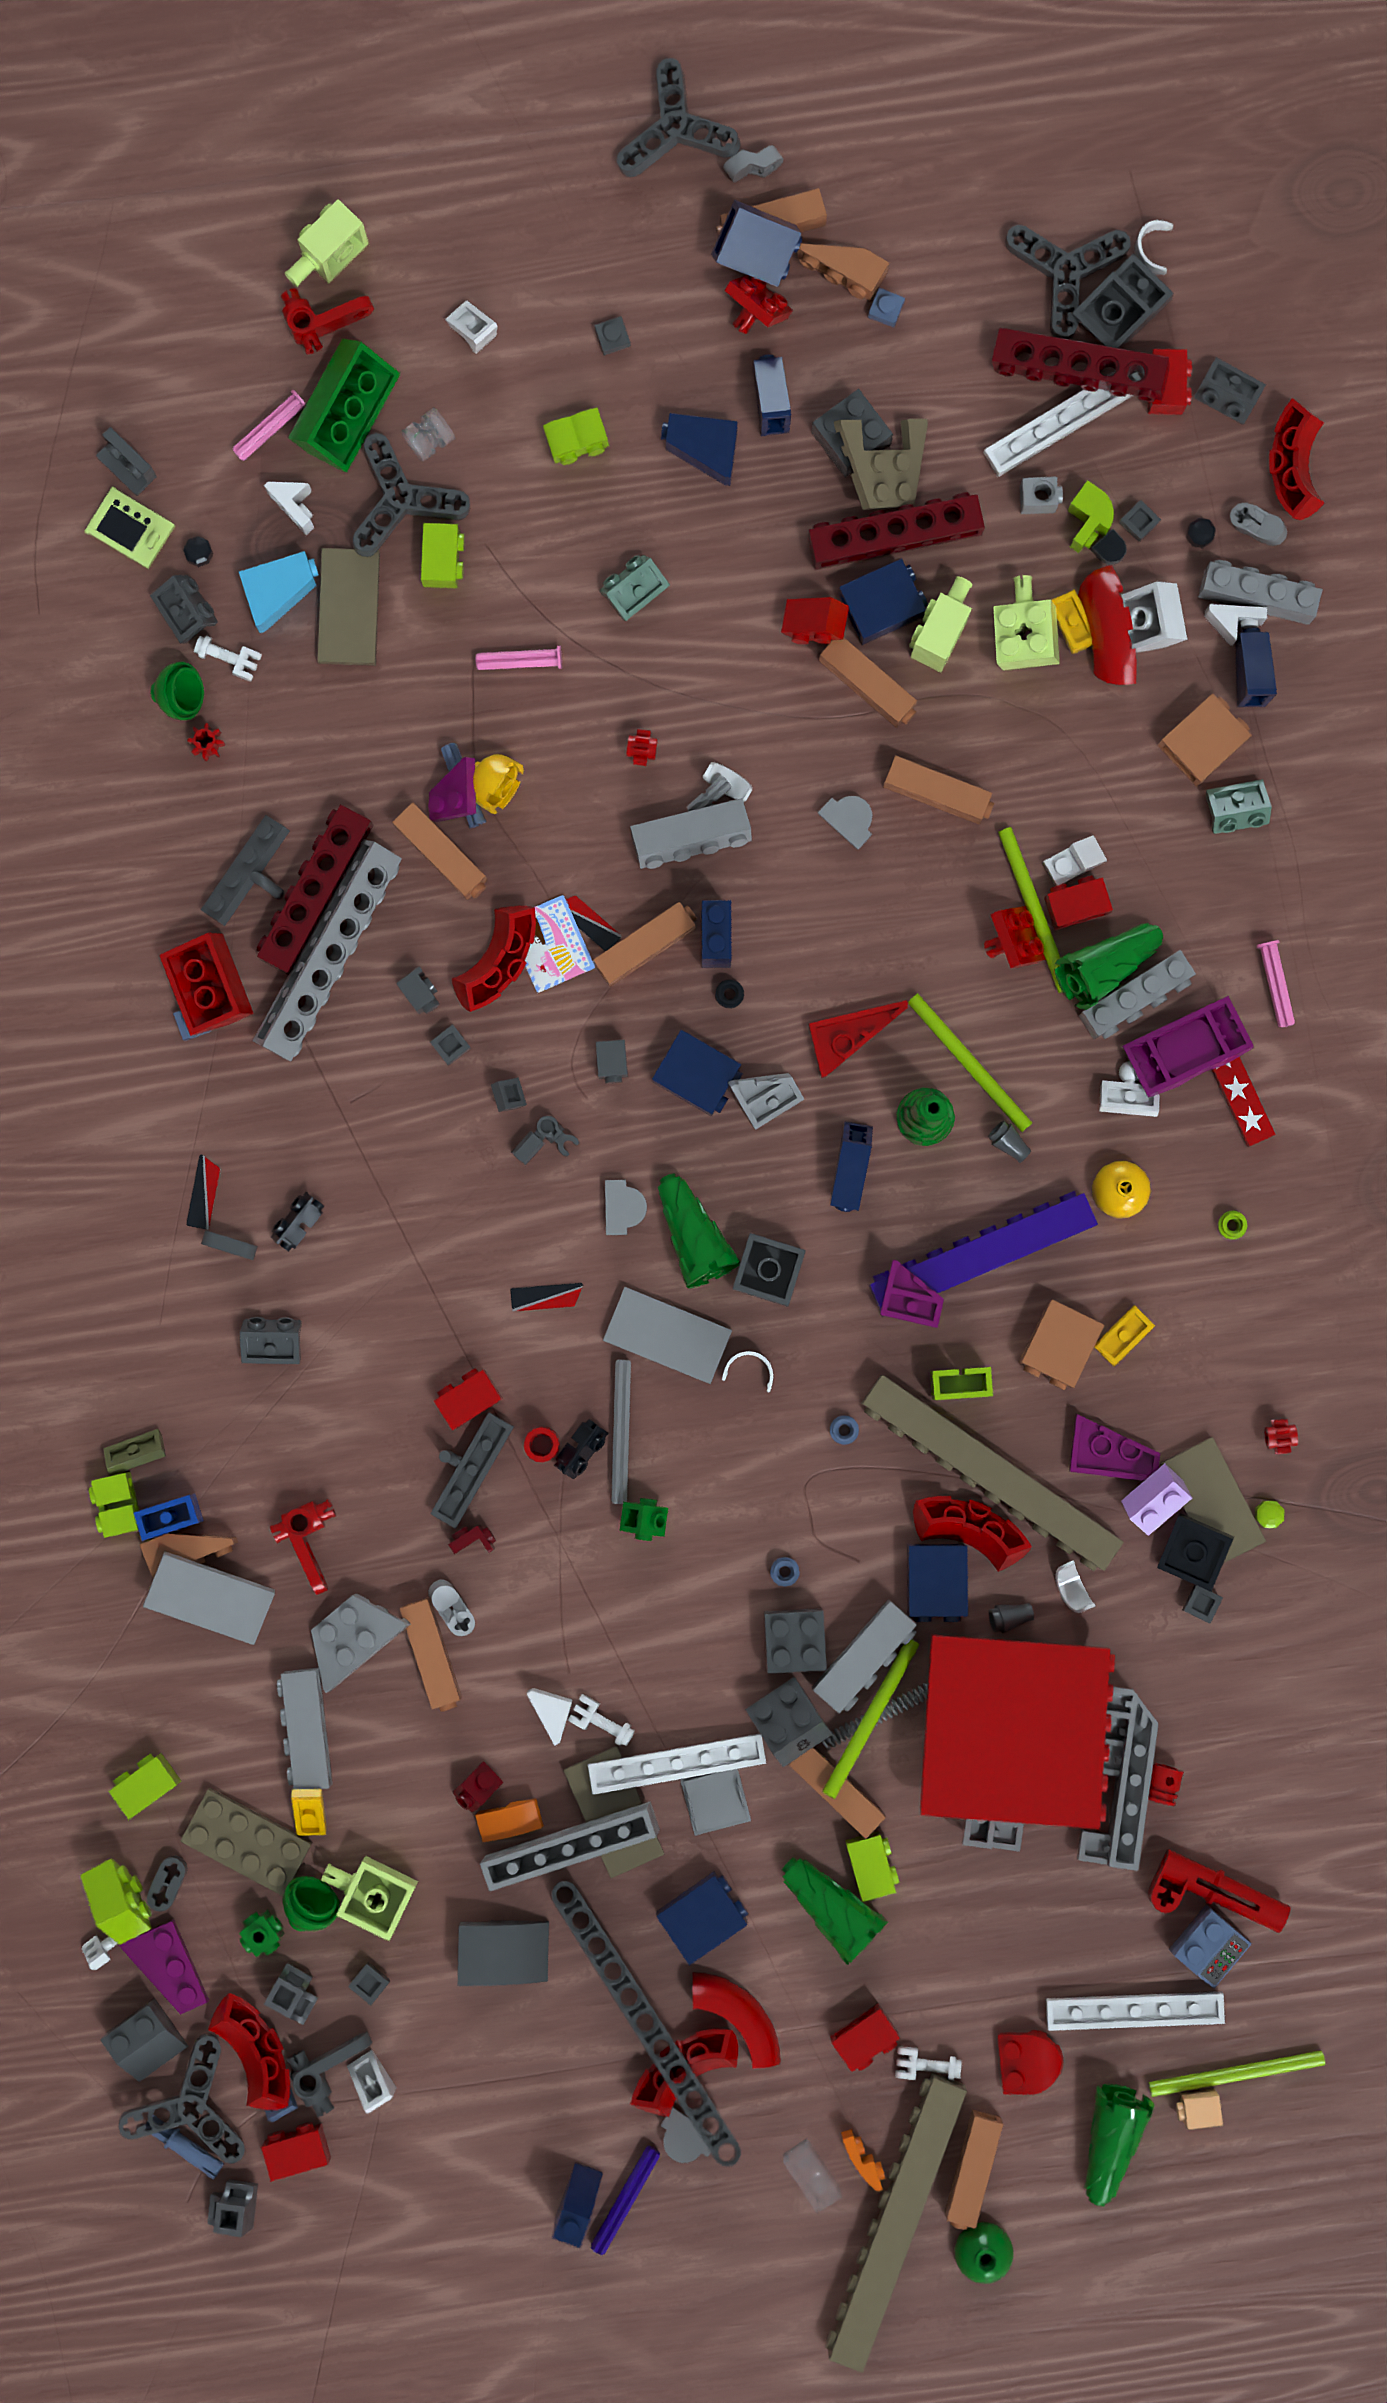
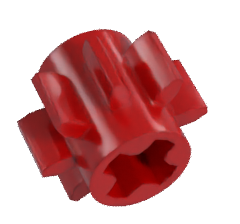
M205 723L204 729L198 730L194 727V737L187 739L189 744L196 746L192 749V754L197 756L201 752L205 761H208L211 755L219 758L220 755L217 751L219 747L225 746L224 741L217 739L221 735V731L215 729L212 732L208 723ZM206 737H209L212 743H207V747L204 748L201 742H205Z
M637 729L636 736L629 735L626 757H633V765L647 766L648 759L655 760L658 739L651 738L650 730Z
M1288 1419L1271 1420L1272 1427H1265L1264 1429L1267 1449L1274 1448V1452L1277 1455L1291 1453V1447L1298 1446L1296 1425H1288Z

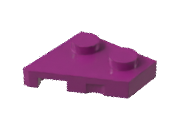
M462 758L429 792L428 807L429 819L431 821L441 822L476 814V793L473 785L475 758Z
M892 1260L880 1315L938 1328L944 1299L902 1266L900 1262Z

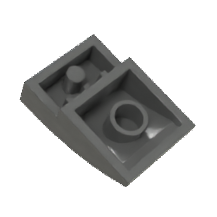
M1132 254L1089 295L1072 315L1104 346L1120 349L1172 300L1174 293L1141 260Z
M490 1920V1922H460L457 1986H497L548 1982L549 1921Z

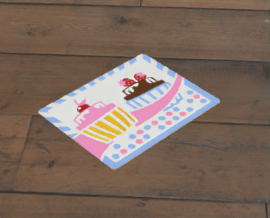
M561 895L536 906L534 943L530 944L525 959L527 962L525 966L536 991L539 993L590 971L595 966L565 897Z

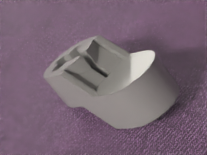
M771 145L759 153L741 150L732 156L724 164L723 168L733 182L741 180L748 174L765 178L774 172L783 163L784 159L774 145Z
M1240 503L1231 511L1230 519L1236 530L1253 537L1261 543L1275 546L1281 544L1287 537V528L1282 519L1267 513L1258 506Z
M435 1581L428 1590V1596L453 1634L457 1636L470 1634L475 1627V1619L449 1581Z

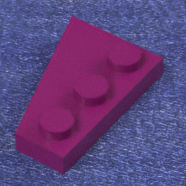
M1075 1414L1069 1472L1145 1481L1159 1469V1452Z
M174 1919L118 1945L180 2015L209 2001Z

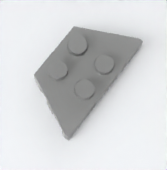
M354 1594L311 1630L325 1693L337 1687L410 1625V1622L388 1613V1610L380 1605H373L367 1598L359 1594Z

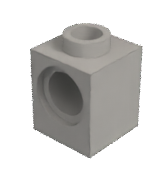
M1057 477L1022 478L1019 486L1021 514L1055 513L1058 504H1062L1063 489L1062 486H1057ZM1038 490L1045 491L1049 499L1041 501L1036 498L1034 492Z

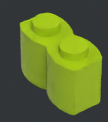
M598 408L588 409L570 417L557 419L543 425L554 463L569 465L578 460L577 457L580 455L596 456L605 451L604 448L609 446Z

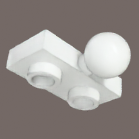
M1130 1061L1123 1063L1119 1069V1076L1123 1082L1102 1080L1100 1085V1112L1158 1116L1160 1094L1147 1097L1142 1085L1136 1084L1139 1079Z

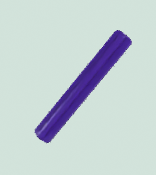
M652 2146L645 2148L591 2243V2249L597 2254L604 2255L653 2170L660 2157V2152Z

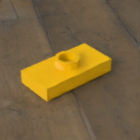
M1075 589L1052 599L1051 601L1056 606L1057 624L1071 653L1075 654L1092 646L1088 619Z
M1133 1305L1096 1342L1094 1348L1115 1367L1155 1325Z
M292 1789L291 1799L296 1834L298 1836L326 1835L327 1824L322 1789Z

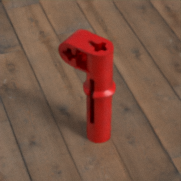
M1170 1849L1164 1854L1148 1891V1896L1153 1906L1163 1913L1176 1910L1185 1891L1188 1890L1203 1897L1209 1905L1212 1903L1218 1904L1277 1933L1283 1930L1291 1910V1906L1225 1876L1223 1870H1212ZM1198 1877L1254 1903L1255 1907L1197 1881ZM1163 1878L1179 1887L1177 1890L1169 1887L1168 1893L1171 1898H1164L1161 1902L1158 1893H1165L1167 1889L1164 1884L1160 1883Z

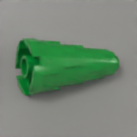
M1144 923L1093 946H1087L1072 954L1069 952L1055 962V964L1060 965L1054 971L1062 992L1068 1000L1076 997L1080 1002L1075 1004V1006L1080 1009L1087 1010L1093 1007L1100 999L1119 986V982L1137 970V966L1157 952L1156 950L1162 945L1163 933L1157 925Z
M919 1088L908 1093L902 1099L897 1109L896 1121L904 1138H907L916 1145L930 1146L939 1143L948 1136L954 1126L955 1114L948 1097L941 1091L933 1088Z
M675 1173L660 1179L661 1185L658 1186L662 1201L663 1214L671 1233V1243L678 1258L686 1287L692 1289L709 1283V1279L715 1277L717 1280L736 1269L740 1265L736 1253L725 1240L716 1222L710 1219L699 1198L694 1196L685 1179H682L680 1176L676 1177Z
M793 1857L781 1869L785 1873L783 1876L785 1885L797 1897L801 1906L815 1921V1926L836 1949L840 1958L847 1965L863 1951L876 1934L888 1923L881 1914L873 1911L852 1892L843 1889L806 1859L802 1860L800 1858L797 1861Z
M1103 2084L1102 2088L1097 2087L1095 2093L1096 2102L1088 2154L1089 2164L1084 2188L1086 2189L1085 2194L1089 2197V2202L1097 2206H1105L1106 2203L1111 2202L1112 2198L1116 2197L1120 2183L1128 2169L1132 2156L1135 2155L1155 2106L1153 2101L1143 2094L1140 2101L1135 2098L1137 2090L1121 2085Z

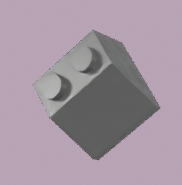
M155 1998L109 2030L100 2040L116 2064L139 2082L188 2047V2044Z

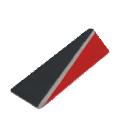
M576 895L566 899L577 927L604 951L613 947L621 938V934Z
M203 1155L199 1156L186 1225L209 1229L220 1168Z
M573 1283L512 1288V1311L574 1307L583 1284Z

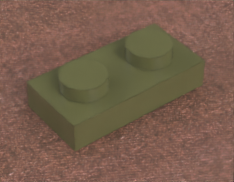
M159 1429L103 1448L106 1469L110 1476L166 1456L163 1437Z

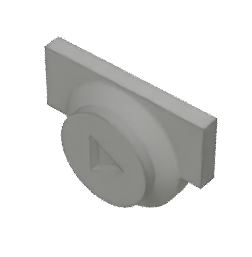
M847 796L838 802L831 798L818 812L829 825L857 850L872 836V833L867 830L872 821V810L869 804L860 797Z
M605 1180L606 1235H627V1228L638 1225L644 1219L647 1212L646 1200L637 1189L626 1187V1180Z
M672 2107L670 2117H665L661 2124L666 2129L663 2143L668 2156L680 2163L692 2162L701 2153L708 2157L710 2152L689 2118ZM702 2127L703 2132H704L705 2134H707V2135H712V2134H713V2133H711L710 2131H708L707 2129H705L704 2127Z

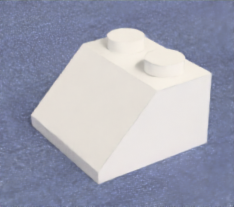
M1154 582L1121 595L1124 607L1129 606L1133 630L1128 631V634L1131 638L1132 648H1136V653L1165 648L1187 640L1176 583Z

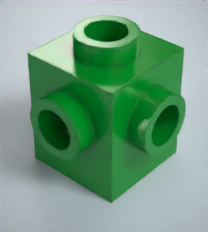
M640 1498V1503L623 1502L619 1531L634 1533V1539L652 1541V1536L665 1537L668 1507L657 1506L658 1500Z
M268 1909L261 1915L256 1911L242 1922L244 1927L239 1932L241 1936L239 1940L248 1953L253 1952L255 1957L264 1952L268 1956L281 1946L278 1941L284 1935L283 1925L276 1915H271ZM255 1932H262L265 1937L264 1940L261 1941Z

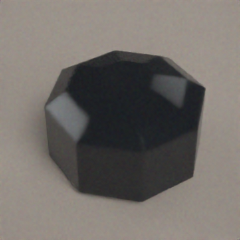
M1198 518L1189 524L1186 538L1193 547L1204 548L1213 542L1216 528L1209 519Z
M199 536L187 540L183 549L188 563L197 567L209 564L213 556L208 540Z

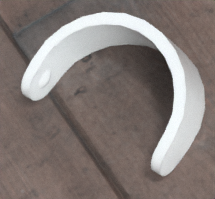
M1160 220L1151 221L1143 226L1136 240L1134 253L1154 274L1163 275L1167 273V269L1148 260L1141 245L1142 237L1153 230L1169 231L1173 229V224Z
M711 762L703 775V779L711 785L719 777H725L731 784V789L725 795L735 800L742 798L743 802H745L753 790L752 785L731 769Z
M746 1351L736 1354L728 1361L724 1369L723 1381H725L728 1375L727 1371L730 1364L738 1357L753 1355L760 1358L769 1370L770 1378L767 1384V1392H770L773 1383V1369L764 1356L756 1352Z
M1074 1560L1060 1566L1056 1570L1055 1579L1058 1591L1065 1604L1076 1613L1084 1612L1096 1606L1090 1599L1079 1577Z

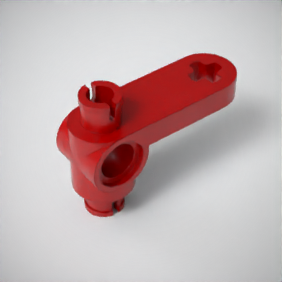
M290 289L292 298L289 297L287 291L281 295V299L285 304L282 313L296 344H303L308 355L314 354L311 345H314L317 352L323 348L319 340L320 337L359 321L374 311L370 298L362 296L315 316L309 301L301 299L298 289ZM301 320L310 321L306 328L300 329L296 327L297 323Z
M329 1499L318 1505L314 1501L306 1503L281 1515L282 1521L270 1526L272 1534L281 1531L280 1534L273 1536L277 1543L286 1538L290 1539L316 1595L327 1591L328 1586L306 1536L324 1528L325 1520L336 1517L334 1509L325 1511L333 1506ZM297 1514H302L307 1518L308 1525L305 1530L301 1531L295 1528L293 1520Z

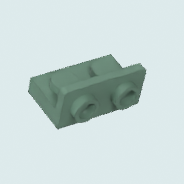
M637 555L630 559L625 565L626 569L619 575L615 573L609 576L603 582L604 587L599 590L603 596L607 597L624 621L631 618L670 586L653 560L645 555L641 557Z
M1263 779L1206 790V799L1213 819L1212 831L1214 834L1230 833L1250 827L1258 828L1269 824L1272 806Z

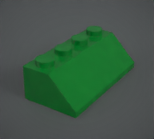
M342 338L288 439L308 454L347 473L401 373L361 341Z

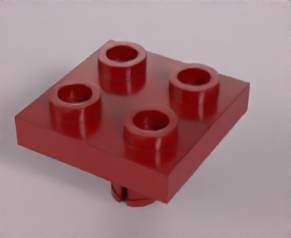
M749 275L730 281L724 290L744 307L736 320L733 321V326L737 328L740 325L741 327L738 331L744 334H748L756 319L761 321L766 327H770L787 320L794 310L788 306L786 298L770 291L766 287V282Z
M1026 906L1003 909L990 914L998 937L987 940L984 943L985 949L993 948L986 951L990 958H995L997 955L1005 952L1011 969L1037 964L1046 960L1043 953V943L1036 935L1033 927V917Z

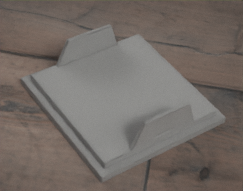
M738 1769L680 1779L695 1836L751 1821Z

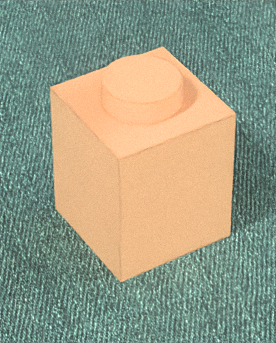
M1215 2089L1179 2093L1180 2102L1176 2103L1178 2120L1183 2121L1188 2130L1223 2125L1220 2097Z

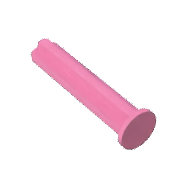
M294 390L291 391L292 395L233 447L234 453L242 461L246 460L298 412L305 408L306 403Z
M557 646V649L477 653L475 657L476 667L479 670L558 666V669H562L561 646Z
M1276 940L1256 945V947L1261 950L1277 1024L1283 1028L1293 1025L1295 1020L1277 944L1280 942Z

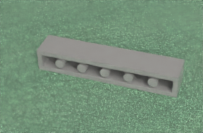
M650 1801L485 1855L480 1866L490 1892L656 1838L660 1827Z

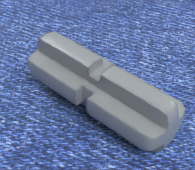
M719 777L706 789L705 794L701 793L687 806V810L693 811L712 806L713 801L716 802L731 789V784L725 777Z

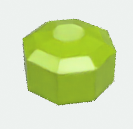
M1262 1501L1255 1508V1520L1263 1528H1277L1284 1521V1509L1277 1501Z

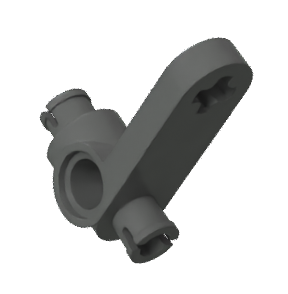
M367 2031L311 2061L308 2060L304 2050L297 2052V2055L293 2054L287 2059L293 2069L290 2078L293 2082L294 2092L302 2099L306 2107L313 2106L317 2118L323 2116L324 2112L327 2114L334 2109L328 2098L332 2091L326 2081L325 2071L369 2047L373 2041ZM312 2075L316 2079L317 2085L314 2087L304 2085L302 2076Z

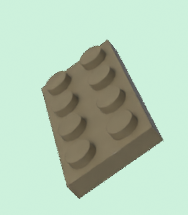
M211 1788L204 1795L180 1841L283 1896L289 1882L294 1879L313 1843Z

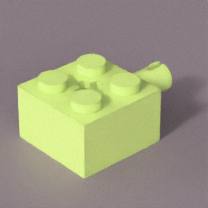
M339 199L333 205L328 204L319 215L320 218L312 225L308 224L299 234L297 240L302 251V257L285 272V276L296 287L313 270L329 284L369 244L363 222Z
M1023 575V580L1020 579V576L1014 577L1016 602L1008 605L993 606L997 664L1002 670L1060 664L1056 606L1051 599L1033 601L1032 576ZM1029 630L1031 634H1028L1027 639L1024 640L1022 636Z
M956 576L948 595L940 593L937 601L931 599L922 620L925 625L919 624L912 636V641L909 645L913 649L911 658L942 672L972 610L971 607L963 604L969 589L972 587L970 581Z
M367 1856L361 1862L356 1874L350 1875L332 1866V1864H328L321 1878L322 1882L345 1891L344 1895L346 1896L336 1916L390 1941L418 1883L417 1880ZM377 1892L382 1894V1900L378 1904L373 1902V1895Z

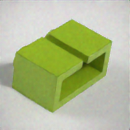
M423 523L421 567L423 587L458 588V579H463L464 564L463 562H458L459 551H464L465 534L460 533L458 524Z
M991 1367L962 1369V1375H959V1369L930 1371L932 1400L993 1396Z
M131 1472L91 1481L92 1487H89L90 1500L99 1509V1515L95 1516L98 1532H103L104 1538L139 1530L134 1516V1512L139 1511Z
M150 1753L137 1763L140 1769L130 1775L126 1771L113 1780L115 1787L108 1792L128 1820L181 1782L162 1753L155 1758Z
M876 1831L871 1833L866 1839L863 1836H858L845 1840L862 1902L896 1893L894 1884L900 1882L895 1866L889 1867L887 1856L892 1853L887 1837L881 1838L880 1832Z

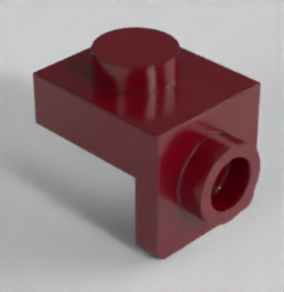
M479 1524L470 1531L466 1526L451 1535L454 1541L448 1544L453 1553L456 1554L480 1539L487 1552L490 1553L495 1549L493 1543L496 1542V1539L488 1527L483 1529Z
M483 1761L452 1793L456 1796V1801L462 1808L473 1813L504 1782Z

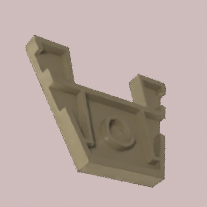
M928 419L901 420L903 450L869 451L864 450L861 420L834 421L836 433L840 432L844 445L841 446L844 457H849L854 471L851 477L863 510L893 509L907 504L915 505Z

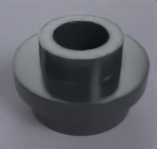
M724 980L716 988V1000L724 1008H735L743 1001L744 989L736 980ZM732 989L735 992V997L727 999L724 996V992Z

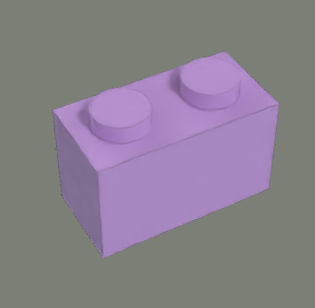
M1163 1464L1121 1501L1130 1520L1149 1536L1189 1502L1192 1496L1184 1481L1171 1468Z

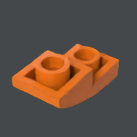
M536 1799L510 1802L506 1807L481 1810L475 1815L483 1842L525 1834L541 1829L544 1826Z
M852 2129L841 2132L847 2153L857 2171L877 2192L883 2190L880 2180L886 2178L881 2161L875 2163L872 2154L860 2156L866 2154L861 2136L855 2138Z

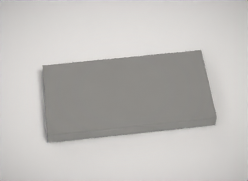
M624 1287L603 1341L711 1384L732 1330Z
M164 1551L143 1607L254 1645L275 1595V1589Z

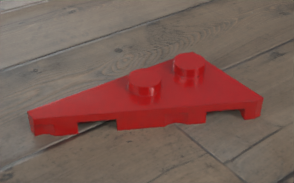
M907 1000L809 1023L808 1026L821 1078L827 1077L908 1008Z

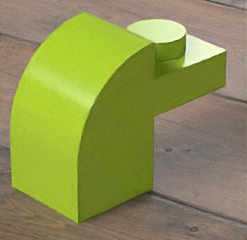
M1088 480L1068 509L1069 513L1085 523L1073 539L1070 548L1077 553H1080L1084 546L1089 549L1097 539L1098 533L1105 536L1113 522L1114 508L1110 498L1104 491Z

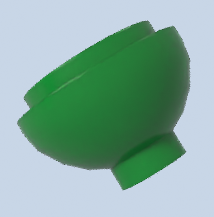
M176 662L167 665L160 672L156 681L151 686L150 693L153 701L158 704L159 708L167 716L176 720H190L199 713L202 707L204 686L198 671L191 664Z
M310 1876L297 1877L289 1882L282 1897V1905L288 1922L297 1931L323 1930L329 1927L338 1917L336 1914L340 1908L339 1899L334 1890L320 1879Z
M978 2222L976 2229L967 2227V2230H963L955 2243L954 2255L958 2268L968 2279L980 2284H989L1000 2280L1007 2274L1013 2262L1014 2250L1008 2234L1001 2227L989 2222ZM983 2254L991 2255V2260L988 2263H983L980 2260Z

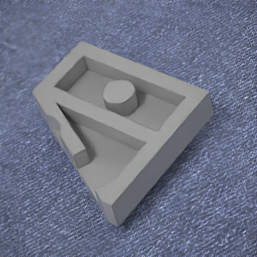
M789 1073L731 1080L728 1082L755 1130L804 1100Z

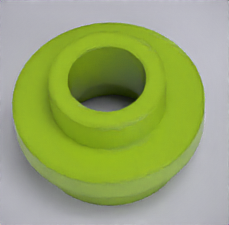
M1238 1211L1225 1212L1219 1218L1218 1230L1227 1239H1238L1247 1230V1220ZM1229 1220H1234L1237 1223V1228L1234 1231L1229 1230L1227 1227Z

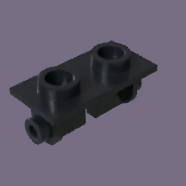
M305 1192L303 1196L299 1195L292 1202L290 1213L285 1219L281 1218L272 1229L273 1234L271 1238L277 1244L283 1240L280 1246L288 1252L292 1248L295 1249L307 1234L306 1231L299 1227L300 1224L303 1222L311 1228L323 1214L321 1210L324 1208V1205L316 1199L311 1203L314 1198L308 1192Z
M588 1419L586 1423L582 1422L571 1437L578 1443V1446L574 1448L567 1442L555 1458L557 1462L554 1466L561 1470L563 1474L575 1479L586 1470L589 1459L603 1447L605 1438L609 1433L591 1419Z

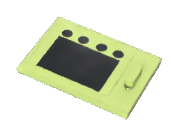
M111 487L86 527L85 533L94 536L149 569L173 531L175 524L121 493L115 487Z

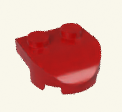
M1031 2030L1030 2032H1001L998 2034L1003 2095L1039 2094L1051 2087L1061 2075L1064 2064L1061 2048L1047 2037L1045 2032Z

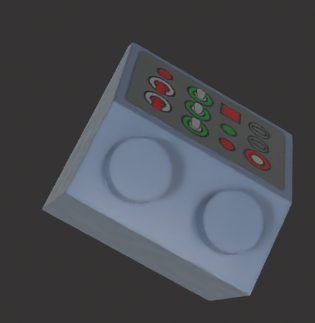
M1206 1904L1169 1950L1192 1972L1215 1989L1252 1943Z

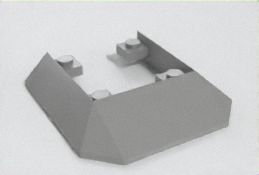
M1113 1687L1112 1702H1107V1714L1112 1716L1111 1731L1105 1734V1744L1110 1745L1109 1762H1104L1103 1774L1116 1776L1108 1833L1081 1829L1077 1859L1079 1861L1106 1864L1109 1867L1138 1871L1158 1722L1133 1689ZM966 1819L962 1844L987 1849L998 1848L1020 1852L1024 1823Z

